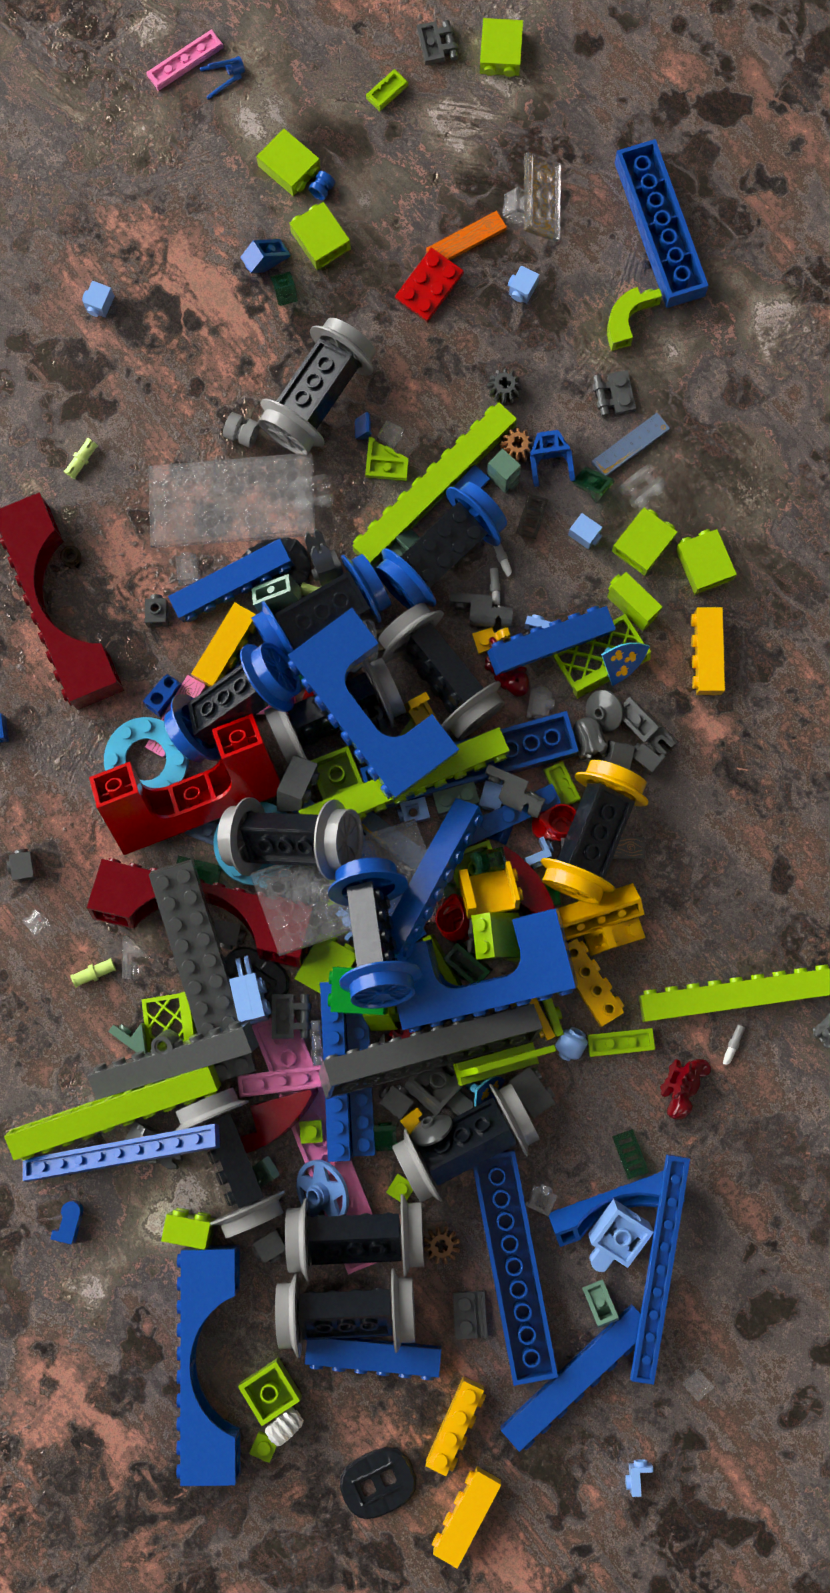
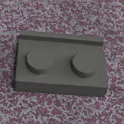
M485 1291L452 1292L455 1339L488 1337Z

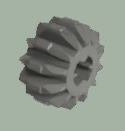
M506 368L503 370V373L497 370L495 371V376L491 375L489 377L490 382L487 383V389L490 391L488 395L494 397L495 403L502 400V404L505 405L506 400L513 403L514 397L519 398V391L522 390V385L519 383L521 378L520 376L514 377V370L509 374Z

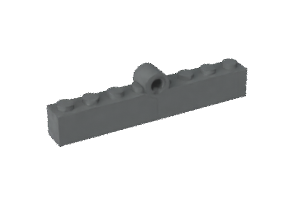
M236 1021L229 1024V1028L225 1029L217 1027L210 1030L209 1034L203 1036L202 1033H197L189 1037L190 1040L184 1042L175 1031L165 1030L153 1039L151 1052L144 1054V1051H140L131 1055L132 1058L126 1060L125 1057H120L112 1061L113 1064L106 1065V1063L96 1065L93 1067L94 1071L87 1075L96 1100L252 1053L259 1044L250 1021L245 1023Z

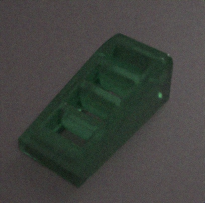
M633 1129L612 1136L627 1179L648 1173L649 1170ZM631 1137V1142L623 1145L619 1144V1141ZM634 1146L635 1150L623 1154V1149ZM637 1155L638 1159L626 1162L625 1158ZM640 1163V1168L632 1171L629 1170V1167Z

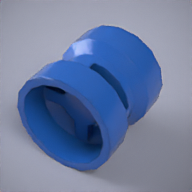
M319 171L315 176V182L310 184L308 190L315 198L324 201L328 196V190L332 189L336 182L328 173Z

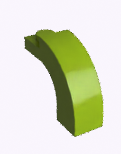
M638 287L624 293L616 301L611 310L607 327V338L611 351L631 346L633 336L629 327V318L637 311L660 305L662 299L660 289H648L640 294Z

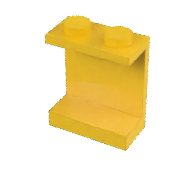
M510 861L506 862L505 870L469 876L467 869L459 870L458 882L467 919L472 918L471 915L489 912L501 913L519 909L523 895L521 888H517L515 882L518 881L517 871L515 868L512 869Z

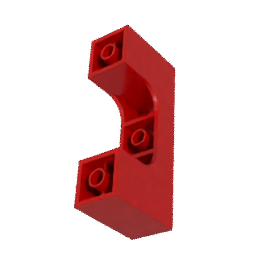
M253 714L212 729L221 756L220 761L207 771L169 786L150 788L143 785L130 762L89 777L96 807L123 855L221 818L228 807L237 806L244 798L252 797L262 802L277 796V789L281 781Z

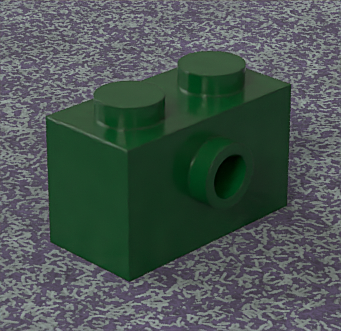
M457 942L443 958L455 969L454 973L462 980L466 979L470 983L485 980L493 970L483 960H476V954L468 953V947L461 942Z

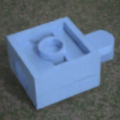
M249 955L244 956L247 975H245L241 958H236L239 977L229 979L238 1021H241V1023L250 1021L252 1025L270 1020L269 1014H272L270 1002L264 997V993H267L265 981L262 980V977L253 973Z
M613 1199L588 1233L591 1245L595 1247L589 1256L592 1267L598 1272H605L612 1262L616 1260L628 1268L654 1233L650 1223Z

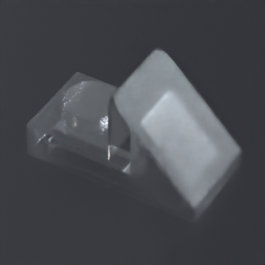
M123 936L122 979L135 980V975H138V962H135V958L152 957L132 937Z

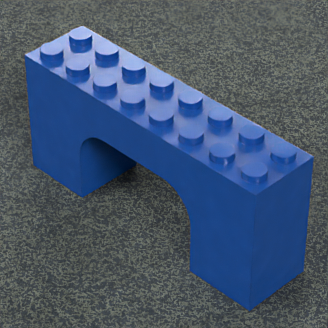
M351 608L288 654V667L295 676H301V684L309 694L313 692L316 696L314 698L315 703L320 710L324 711L326 709L329 713L327 716L329 722L335 729L337 727L341 729L342 739L348 746L353 745L356 749L354 755L361 764L365 762L368 765L367 772L372 779L381 782L382 786L380 789L388 799L392 797L393 800H396L456 755L459 748L433 714L402 736L390 737L377 730L349 693L345 684L349 672L375 653L379 647L378 641L354 609Z
M559 908L512 919L520 949V962L517 969L511 974L467 985L449 983L440 973L432 939L415 943L411 956L405 962L413 963L420 967L422 976L414 983L415 995L410 1000L396 1005L402 1030L409 1029V1032L422 1030L426 1024H430L431 1027L442 1025L446 1022V1019L450 1018L452 1022H456L468 1017L467 1014L473 1013L474 1017L487 1014L486 1012H489L488 1009L494 1008L496 1012L508 1009L512 1003H516L517 1006L529 1004L531 999L538 997V1001L550 999L553 993L559 992L560 996L573 993L574 988L578 986Z

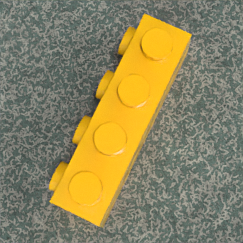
M234 602L192 671L191 675L194 679L211 687L225 677L228 669H232L237 662L236 656L239 651L247 645V638L250 633L256 631V627L251 617L256 615L255 613Z
M697 607L694 614H691V627H694L695 635L691 637V646L695 647V655H692V668H695L696 676L692 678V688L696 689V695H722L725 691L723 607Z
M633 883L614 889L612 892L603 893L599 904L578 901L559 908L567 940L644 915L641 898Z
M575 939L568 944L578 982L576 990L599 1026L603 1027L624 1013L622 1010L624 1004L618 996L614 997L611 993L612 986L606 977L602 979L598 972L601 969L595 959L590 960L586 954L589 950L585 943Z
M465 1376L462 1377L428 1454L426 1467L444 1476H447L449 1470L453 1472L458 1460L455 1457L458 1449L462 1450L467 1440V1437L464 1436L467 1428L472 1429L477 1416L474 1415L477 1406L481 1408L485 1400L486 1394L483 1393V1385Z
M478 1466L474 1472L470 1470L464 1482L467 1484L463 1492H458L454 1500L456 1507L452 1513H447L443 1521L445 1527L442 1533L438 1532L432 1542V1546H434L433 1555L457 1569L501 1487V1479Z

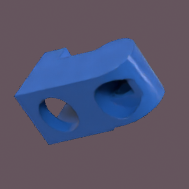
M166 674L143 700L144 706L158 717H161L182 684L169 674Z
M69 1201L62 1206L60 1228L52 1230L51 1240L71 1245L76 1243L84 1212L83 1205L79 1201Z

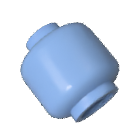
M575 1027L564 1029V1035L559 1036L555 1044L559 1052L558 1055L566 1061L571 1059L577 1060L582 1056L587 1047L586 1034Z

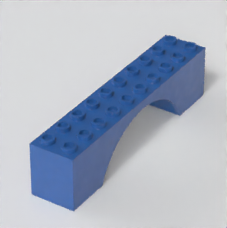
M210 1245L205 1250L186 1246L181 1250V1254L177 1255V1267L181 1268V1277L177 1278V1291H181V1299L177 1301V1314H181V1322L177 1324V1337H181V1345L177 1347V1361H180V1370H177V1384H180V1393L177 1394V1408H180V1417H177L176 1426L177 1431H180V1441H177L176 1452L177 1455H180V1464H177L176 1476L177 1479H180V1486L236 1485L241 1475L240 1427L225 1420L216 1412L205 1397L197 1374L196 1351L201 1330L209 1315L217 1306L234 1297L240 1291V1245Z

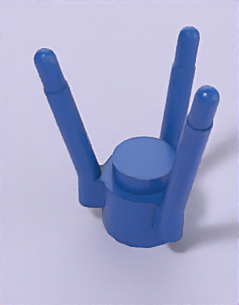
M240 56L200 67V71L226 67L228 75H233L231 79L207 95V99L212 98L236 80L242 79L241 74L245 73V68Z

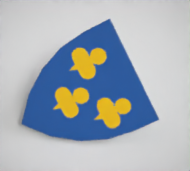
M626 643L614 648L608 647L601 655L612 686L623 681L639 667L650 648L649 645Z
M493 1076L480 1085L474 1082L467 1084L466 1089L475 1093L474 1107L491 1098L495 1101L489 1084H492L497 1089H501L505 1079Z

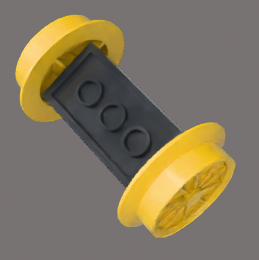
M591 760L586 772H577L575 774V779L585 786L586 789L558 859L542 858L540 862L546 868L542 879L545 885L572 898L587 903L599 904L604 892H612L615 889L611 883L605 880L632 808L633 806H647L649 801L643 795L647 782L641 776L610 762Z

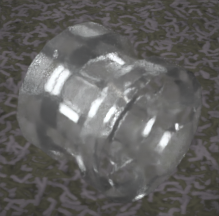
M36 908L32 911L31 916L25 917L22 920L27 928L36 936L43 927L50 925L44 915Z

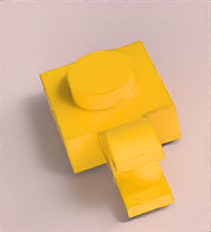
M492 627L472 633L479 655L486 653L490 649L489 639L491 637H494L497 641L511 638L508 627L495 633Z

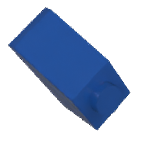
M281 239L253 240L240 258L250 273H261L286 260L291 254Z

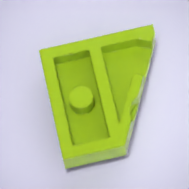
M369 437L365 477L407 481L409 459L400 453L394 452L387 445L380 444L375 438Z

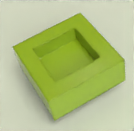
M322 1120L299 1122L301 1144L323 1142Z
M397 1173L386 1193L401 1202V1194H404L406 1200H408L413 1189L408 1179Z
M259 1431L249 1454L270 1463L277 1446L268 1439L265 1433Z

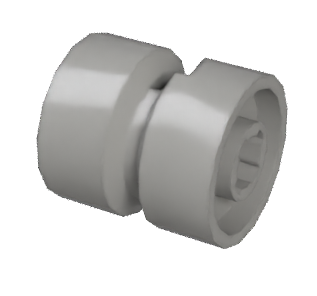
M231 412L224 425L223 437L232 441L238 439L239 444L251 448L258 437L260 425L255 420L250 418L245 420L244 416Z

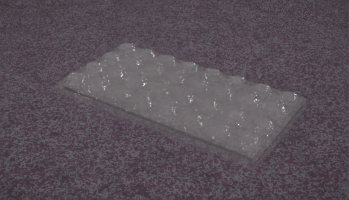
M311 452L307 455L298 453L148 466L150 546L152 548L305 536L307 531L311 536L315 535L313 455Z
M412 819L364 835L360 859L384 858L391 860L396 864L397 872L407 878L409 885L427 852L416 820ZM277 864L250 873L279 956L352 932L349 906L337 904L329 898L328 889L335 880L323 877L318 866ZM403 894L390 901L389 916H392ZM443 894V897H442V899H441L440 901L445 900V895H444V894Z

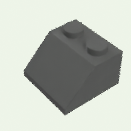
M293 755L277 789V811L301 810L304 803L309 802L312 794L310 789L312 785L317 784L320 777L317 763Z

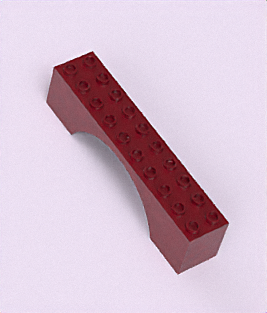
M39 492L0 508V534L2 536L0 542L4 550H7L10 555L7 559L11 568L15 569L17 573L15 579L25 593L22 595L23 599L33 612L30 614L32 621L41 631L38 632V636L42 644H45L48 649L45 652L49 662L53 663L56 668L53 673L57 682H60L64 688L61 690L64 700L68 701L70 706L73 705L77 710H80L125 691L110 653L101 643L83 642L66 635L55 627L47 612L43 593L44 577L53 554L64 542L48 503Z
M109 858L108 860L101 859L86 907L92 919L135 929L147 916L159 910L149 878V873L157 870V868L147 870L135 863L126 865L114 858ZM200 879L206 902L228 911L246 926L255 941L259 959L301 968L314 922L313 908H310V905L302 902L297 904L289 903L287 899L277 897L276 900L267 898L266 894L256 892L254 895L246 893V890L237 887L233 890L225 888L226 886L221 883H213L211 885Z

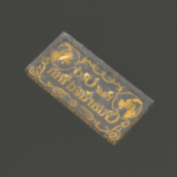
M529 151L525 154L524 231L557 242L560 240L561 164Z

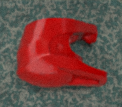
M557 804L541 812L538 818L533 817V835L537 838L544 836L545 840L561 841V838H566L576 810L567 804Z
M452 894L438 909L435 918L436 925L446 939L454 943H463L469 938V919H467L463 898L457 894ZM451 906L446 912V914H444V910L447 907Z

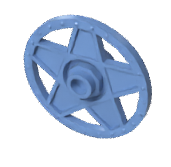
M312 1160L304 1164L298 1173L296 1188L301 1205L305 1198L303 1189L306 1191L310 1217L318 1216L322 1210L328 1216L347 1214L349 1193L339 1171L324 1160ZM314 1165L313 1177L304 1175L308 1168ZM328 1171L333 1174L337 1181H330ZM340 1196H343L342 1209L340 1212L336 1199Z

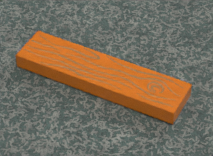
M496 210L427 247L426 252L432 247L447 259L452 260L506 231L507 227Z

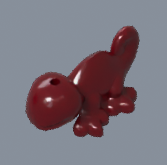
M494 637L489 639L490 649L492 648L491 644L497 642ZM486 657L485 670L495 674L489 657ZM519 667L494 676L495 681H500L502 689H507L517 697L525 695L529 690V678L525 673L527 671L526 667Z
M675 1059L669 1066L668 1078L665 1079L660 1089L661 1095L664 1097L673 1093L672 1100L667 1108V1115L670 1118L682 1120L691 1113L693 1105L689 1098L698 1092L700 1077H706L711 1073V1066L706 1060L696 1059L691 1062L689 1061L682 1067L681 1062Z

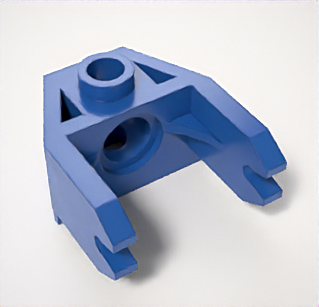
M559 430L540 432L536 435L534 446L530 452L534 487L539 486L538 464L540 460L556 457L565 458L568 463L570 482L576 481L572 450Z

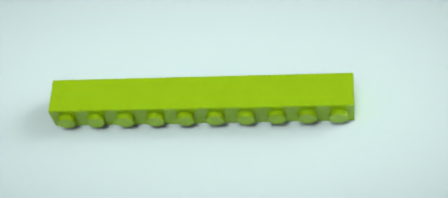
M500 402L495 406H490L484 413L485 416L480 421L476 420L466 435L462 434L455 442L456 445L452 449H446L442 453L441 459L437 463L433 462L427 468V473L422 478L419 476L412 483L413 487L408 492L403 491L397 498L398 501L393 506L389 505L383 511V516L378 521L375 519L368 526L369 530L364 535L360 534L355 538L352 545L353 552L357 555L363 554L373 567L381 559V551L384 548L389 549L396 542L397 535L412 529L446 495V490L449 487H454L474 465H477L502 440L503 435L508 434V430H513L516 427L517 418Z
M500 727L457 744L456 746L459 748V751L456 755L396 800H393L392 797L388 799L380 789L382 784L379 780H371L299 810V813L319 815L321 808L326 802L338 800L346 809L355 810L360 820L367 817L366 814L374 811L378 813L387 809L386 805L394 802L397 805L405 802L407 796L412 794L415 797L422 795L431 786L438 788L447 784L446 780L454 777L457 780L466 776L467 771L472 769L475 772L482 770L491 761L495 763L501 762L507 758L506 755L509 754L510 750Z
M828 964L815 966V971L808 972L807 967L794 969V974L787 975L785 971L772 972L773 977L764 978V974L751 975V980L743 981L742 977L729 978L730 983L721 984V980L708 981V986L700 987L699 983L687 984V989L678 990V986L666 987L665 992L657 993L656 989L643 991L644 995L639 996L642 1021L646 1022L830 995V968Z
M213 1064L98 1099L10 1129L4 1138L13 1160L21 1158L24 1161L35 1156L37 1152L41 1151L42 1154L54 1150L55 1146L61 1144L62 1147L74 1143L75 1139L82 1137V1140L93 1137L96 1132H109L116 1125L122 1124L127 1126L135 1122L137 1118L143 1117V1119L154 1116L157 1111L163 1110L168 1112L176 1108L178 1104L184 1103V1105L195 1102L198 1097L204 1096V1098L215 1095L221 1086V1082Z

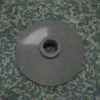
M598 690L589 696L586 703L587 717H591L599 722L603 732H610L621 724L623 707L619 698L614 693L608 690Z
M445 1114L424 1118L413 1129L411 1133L412 1142L417 1146H429L439 1142L451 1131L453 1126L451 1118Z

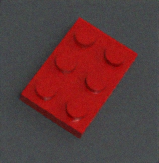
M431 247L395 295V299L428 322L462 277L464 270Z

